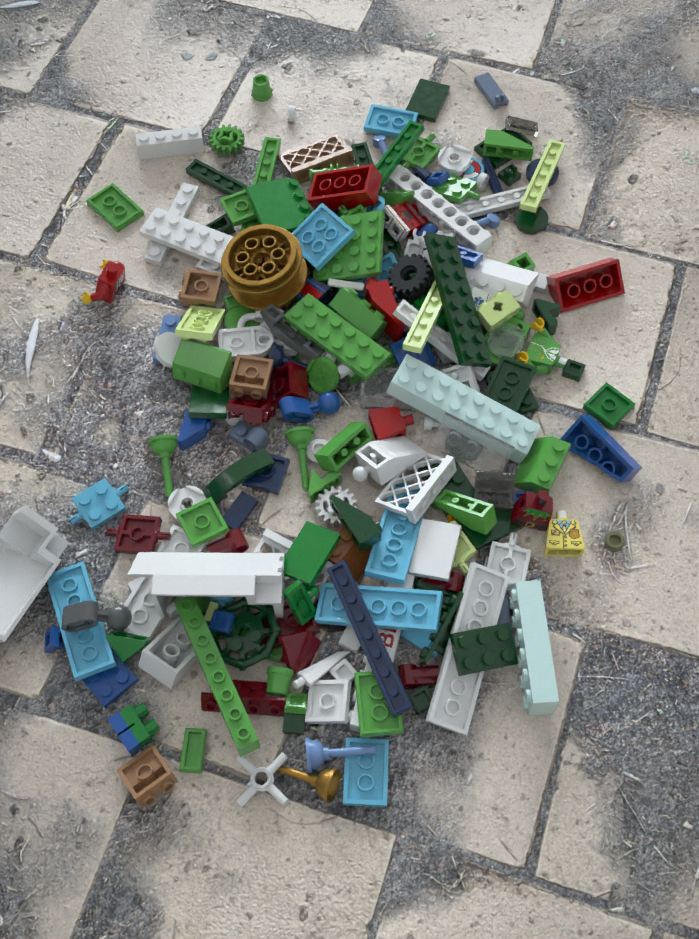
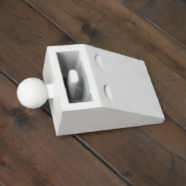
M405 436L371 441L355 451L359 466L353 470V478L356 481L362 482L369 475L382 486L426 456L427 453Z

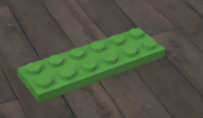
M309 293L284 315L286 322L365 381L391 358L390 352Z

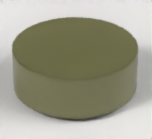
M616 531L609 532L604 539L606 549L611 552L620 551L625 544L624 536Z

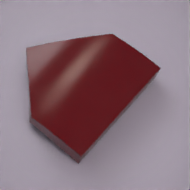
M294 630V633L280 635L278 638L279 643H282L283 653L280 662L286 663V666L296 674L310 666L322 641L307 630Z

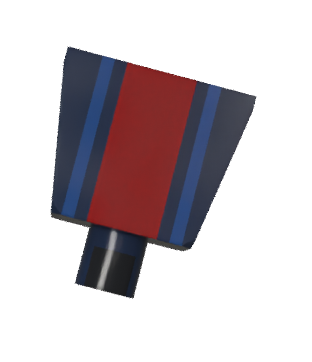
M308 277L302 291L294 299V302L297 304L309 293L326 306L334 299V295L330 286Z

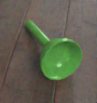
M299 426L286 430L284 436L290 445L296 447V451H298L302 488L308 490L310 482L306 450L315 432L312 427Z
M158 435L148 440V445L152 451L159 455V459L162 460L166 498H169L173 492L169 459L178 443V437L175 435Z

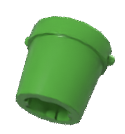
M263 74L256 75L253 78L251 96L259 102L269 100L272 97L273 89L270 87L268 77Z
M268 666L266 672V693L273 696L286 697L294 671L285 667Z

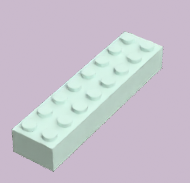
M406 354L386 391L387 394L518 464L527 456L541 425L409 354Z

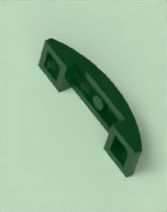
M265 448L253 452L217 475L203 489V493L206 499L212 497L217 505L228 497L227 493L257 472L261 474L276 463Z

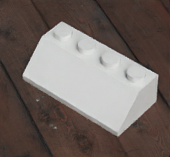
M201 126L135 134L140 160L204 152Z
M483 258L475 268L464 265L470 288L476 287L494 295L508 290L520 306H528L539 273Z

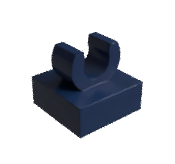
M421 166L415 167L413 175L419 177L427 185L426 180L432 173L428 169L424 170Z

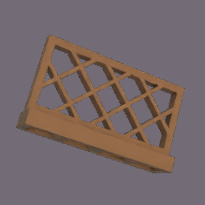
M337 134L278 155V160L293 179L298 180L299 184L310 180L309 171L311 168L314 170L330 169L331 163L334 168H336L337 163H339L340 168L354 164L353 149L347 147ZM333 141H336V142H337L336 144H329L330 142H333ZM326 148L333 149L332 152L325 151ZM311 154H318V156L313 157ZM287 158H293L292 161L285 160ZM300 159L303 160V162H296V160Z

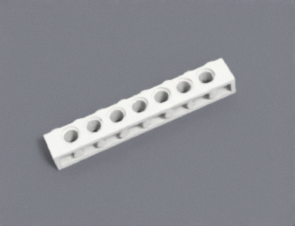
M402 165L396 167L386 181L388 189L415 190L410 204H415L422 216H426L431 223L445 231L446 234L453 233L460 246L480 253H484L491 248L492 235L489 231L483 229L476 221L470 219L464 212L457 209L454 204L448 202L441 194L435 192Z

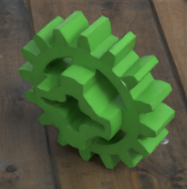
M222 124V128L217 126L216 131L212 130V134L209 135L210 147H212L213 151L216 150L217 154L223 152V156L226 153H229V155H232V152L238 153L237 149L242 150V145L245 144L244 133H242L241 129L237 130L236 125L231 127V124H229L228 127H225Z

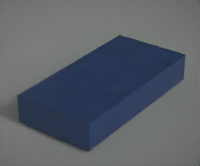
M242 491L223 516L228 528L231 530L240 529L258 505V500Z

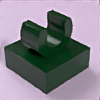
M512 163L499 171L497 177L509 187L521 179V173L517 171V167Z

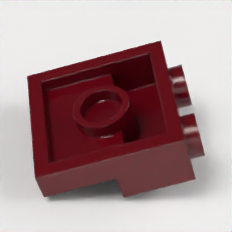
M243 395L242 397L235 396L226 404V411H231L235 415L244 414L243 421L258 426L264 422L268 423L270 417L275 416L276 407L274 406V400L265 398L255 400L251 396Z

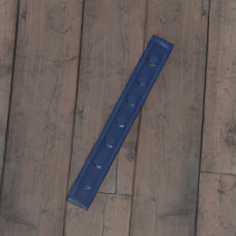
M346 560L327 568L392 716L395 718L413 709L412 703Z

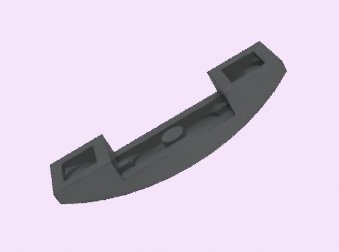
M273 304L261 310L260 314L269 329L292 350L313 359H317L326 352L312 340L308 341L283 321L285 314Z

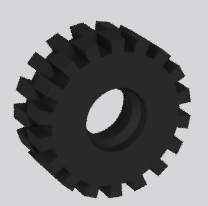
M407 254L404 255V259H401V257L397 259L399 261L397 264L395 262L392 264L394 268L389 269L390 275H387L389 285L393 287L394 293L399 299H404L406 302L410 299L411 302H414L415 298L422 299L423 294L427 296L428 289L430 290L435 277L432 267L425 257L423 258L420 254L418 256L411 254V257H409ZM417 273L413 279L405 281L408 275Z

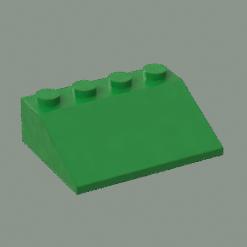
M280 178L248 186L245 189L260 224L279 226L292 233L312 213L298 180L293 178Z

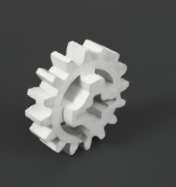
M331 486V491L324 489V495L318 494L319 500L315 501L317 506L315 511L318 514L319 520L324 519L325 525L330 522L331 527H334L335 524L342 527V523L330 506L329 496L335 495L343 501H347L348 504L357 508V500H354L353 493L349 494V489L342 491L341 486H339L338 490H335Z

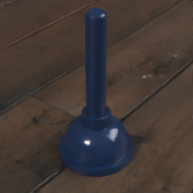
M276 342L273 343L268 358L274 360L272 370L278 369L281 365L283 366L287 362L292 361L305 367L307 371L308 364L290 359L289 356L285 355V351L281 346L277 345Z

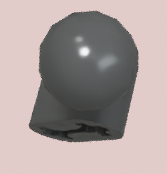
M83 601L63 608L61 629L65 632H78L96 627L98 622H106L111 629L121 631L131 624L132 615L131 611L121 604L114 605L109 610L99 609V603L96 601Z

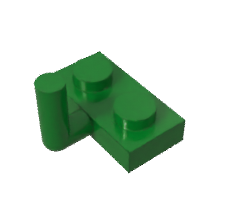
M297 580L282 592L298 624L303 626L316 615V609L311 599L319 593L317 586L313 585L310 587Z

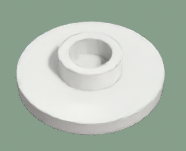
M324 439L312 440L307 445L306 455L308 459L318 463L314 454L325 446L328 441Z

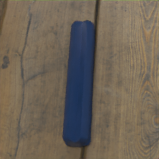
M488 157L483 158L481 163L484 166V172L489 175V184L493 194L503 192Z

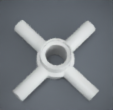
M281 752L267 768H257L245 755L242 757L238 756L236 760L251 774V785L236 802L243 807L257 791H268L282 806L285 805L289 799L273 784V774L288 757ZM266 774L268 777L267 782L263 785H258V776Z

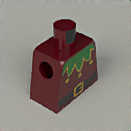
M544 490L539 491L538 494L529 491L525 492L511 506L510 523L546 532L553 513V498Z

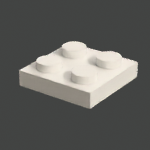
M349 679L317 680L314 685L309 687L305 722L308 724H347L352 682Z

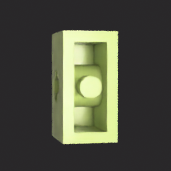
M508 290L502 293L498 292L492 297L490 302H484L477 308L479 321L490 333L516 315L520 305Z

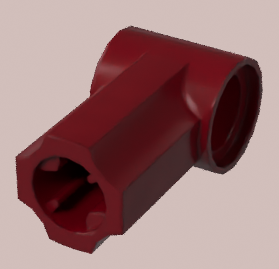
M237 528L229 531L224 538L206 545L209 553H243L249 548V545L242 530Z
M451 571L449 582L424 578V583L457 594L463 589L465 576L462 573Z
M407 663L398 666V675L405 690L415 689L423 685H436L440 672L439 665L421 667Z

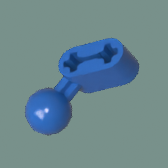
M325 392L320 395L318 401L310 403L309 399L286 396L279 400V406L284 420L308 423L314 419V413L322 412L326 415H333L338 412L341 400L336 393Z

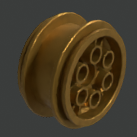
M260 224L242 230L230 240L221 258V271L228 283L231 295L239 304L249 309L263 310L270 304H273L276 308H282L299 295L307 280V264L302 256V248L299 241L291 232L279 226Z

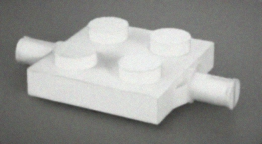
M510 533L508 543L492 541L486 566L510 576L507 586L512 587L515 586V582L525 581L531 550L516 545L517 533H515L514 540V533Z

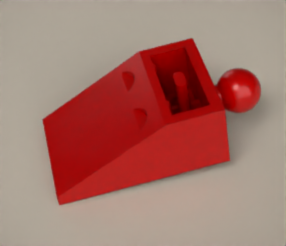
M374 277L368 278L365 282L366 291L364 299L372 305L371 309L375 312L378 310L385 316L384 320L388 323L384 332L394 342L402 340L405 324L393 315V312L398 307L394 299L393 287L389 286L387 280L378 281Z

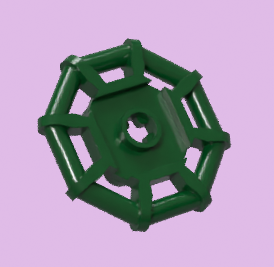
M242 597V599L218 609L232 613L242 608V613L235 616L230 635L210 632L224 663L238 668L240 671H245L246 668L271 658L270 654L279 634L282 633V628L278 625L272 605H248L246 597ZM250 607L260 610V613L254 615L250 612ZM265 618H267L270 628L265 629L263 623ZM243 630H249L246 638L240 636ZM267 635L269 636V638L267 640L265 647L263 648L262 640L263 638H266ZM224 639L227 647L222 650L218 640ZM255 651L260 652L252 657L247 658V655ZM232 652L240 654V658L238 660L229 657Z

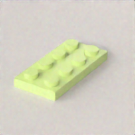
M191 305L176 327L175 336L185 340L194 338L202 342L212 341L226 316V309Z

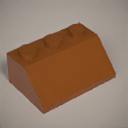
M342 526L338 531L342 538L328 561L337 564L346 560L357 582L366 569L373 545L360 552L344 526Z

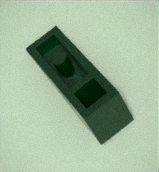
M335 495L329 496L331 508L360 552L381 541L382 528L377 521L374 522L371 516Z

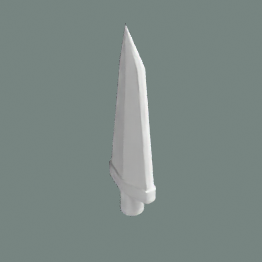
M339 651L296 673L298 679L292 682L293 686L296 689L304 684L311 687L351 651Z

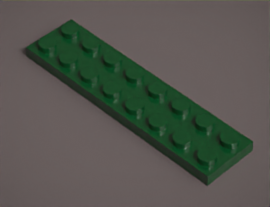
M427 232L423 237L458 363L461 366L488 368L492 365L456 238Z

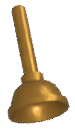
M281 765L276 773L310 783L311 786L315 787L316 793L326 803L333 801L341 777L340 769L336 767L325 769L319 774H309Z

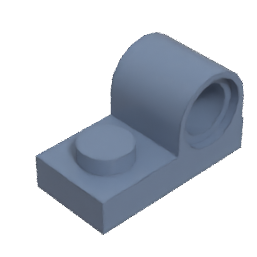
M241 421L228 433L230 439L251 452L264 449L270 443L268 433L260 426L251 428Z

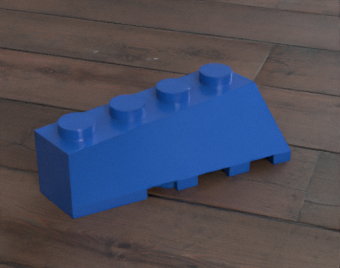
M581 415L560 438L571 444V452L583 457L587 462L599 467L600 470L619 482L631 481L642 469L591 415Z

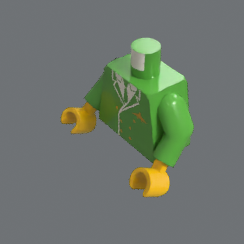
M540 317L536 318L535 322L531 324V329L538 330V332H535L527 351L518 353L517 357L519 358L516 360L537 367L535 375H549L554 366L564 369L568 359L558 356L561 346L545 328H542L544 320Z

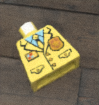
M557 511L556 519H551L547 528L544 556L582 557L585 546L578 521L568 519L567 511Z

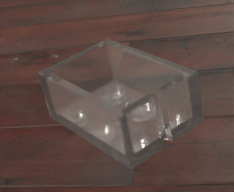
M381 367L367 381L361 378L360 409L369 410L397 406L402 412H416L414 407L386 393L398 368Z

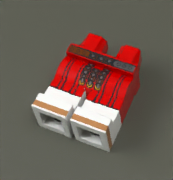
M408 201L393 207L389 205L384 206V218L389 219L388 222L384 220V228L388 229L387 231L396 242L411 237L415 228L418 231L428 223L426 216L418 214V207L415 204H410Z

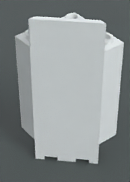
M26 505L17 509L2 530H0V643L5 642L60 563L61 559L59 557L69 544L67 540L56 533L59 528Z
M138 552L128 572L129 577H153L152 582H149L148 593L152 595V602H155V610H158L160 617H165L167 596L246 597L248 605H273L275 617L283 618L284 595L282 592L285 588V553Z

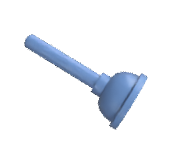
M305 738L308 773H312V770L320 768L324 761L330 760V758L376 754L377 752L375 745L329 749V747H323L319 741Z

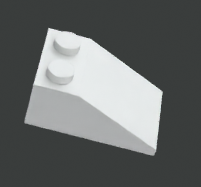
M177 617L142 650L138 667L170 689L186 675L197 660L180 617Z

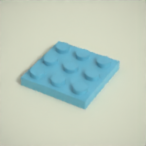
M321 203L292 234L301 245L304 259L319 271L356 235V232L327 206Z

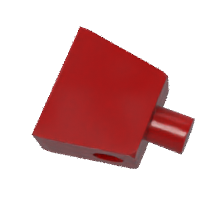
M397 406L368 410V420L375 441L400 436L406 437V427L414 425L413 415L402 416Z

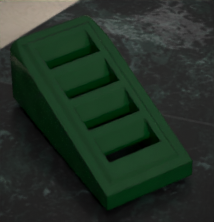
M226 214L206 225L227 235L236 232Z

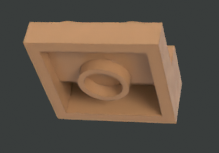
M188 269L186 276L184 275L182 279L183 288L179 290L178 294L181 304L183 306H200V304L216 306L223 279L222 273Z
M237 354L229 381L230 393L236 397L250 395L255 400H260L262 397L267 398L274 360Z
M153 744L116 770L141 808L153 805L156 797L163 792L168 793L172 791L178 782Z

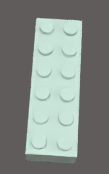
M541 581L515 582L514 589H511V597L508 598L509 609H513L511 626L512 629L516 630L514 646L519 651V655H517L519 664H517V667L521 668L522 673L519 676L520 688H524L525 696H522L523 709H527L528 716L553 714L559 703Z

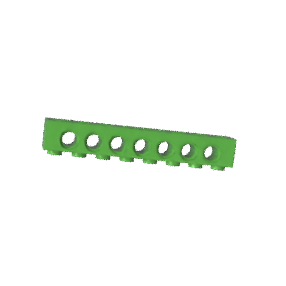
M186 596L174 601L177 613L239 756L242 757L259 749L258 737L195 596Z

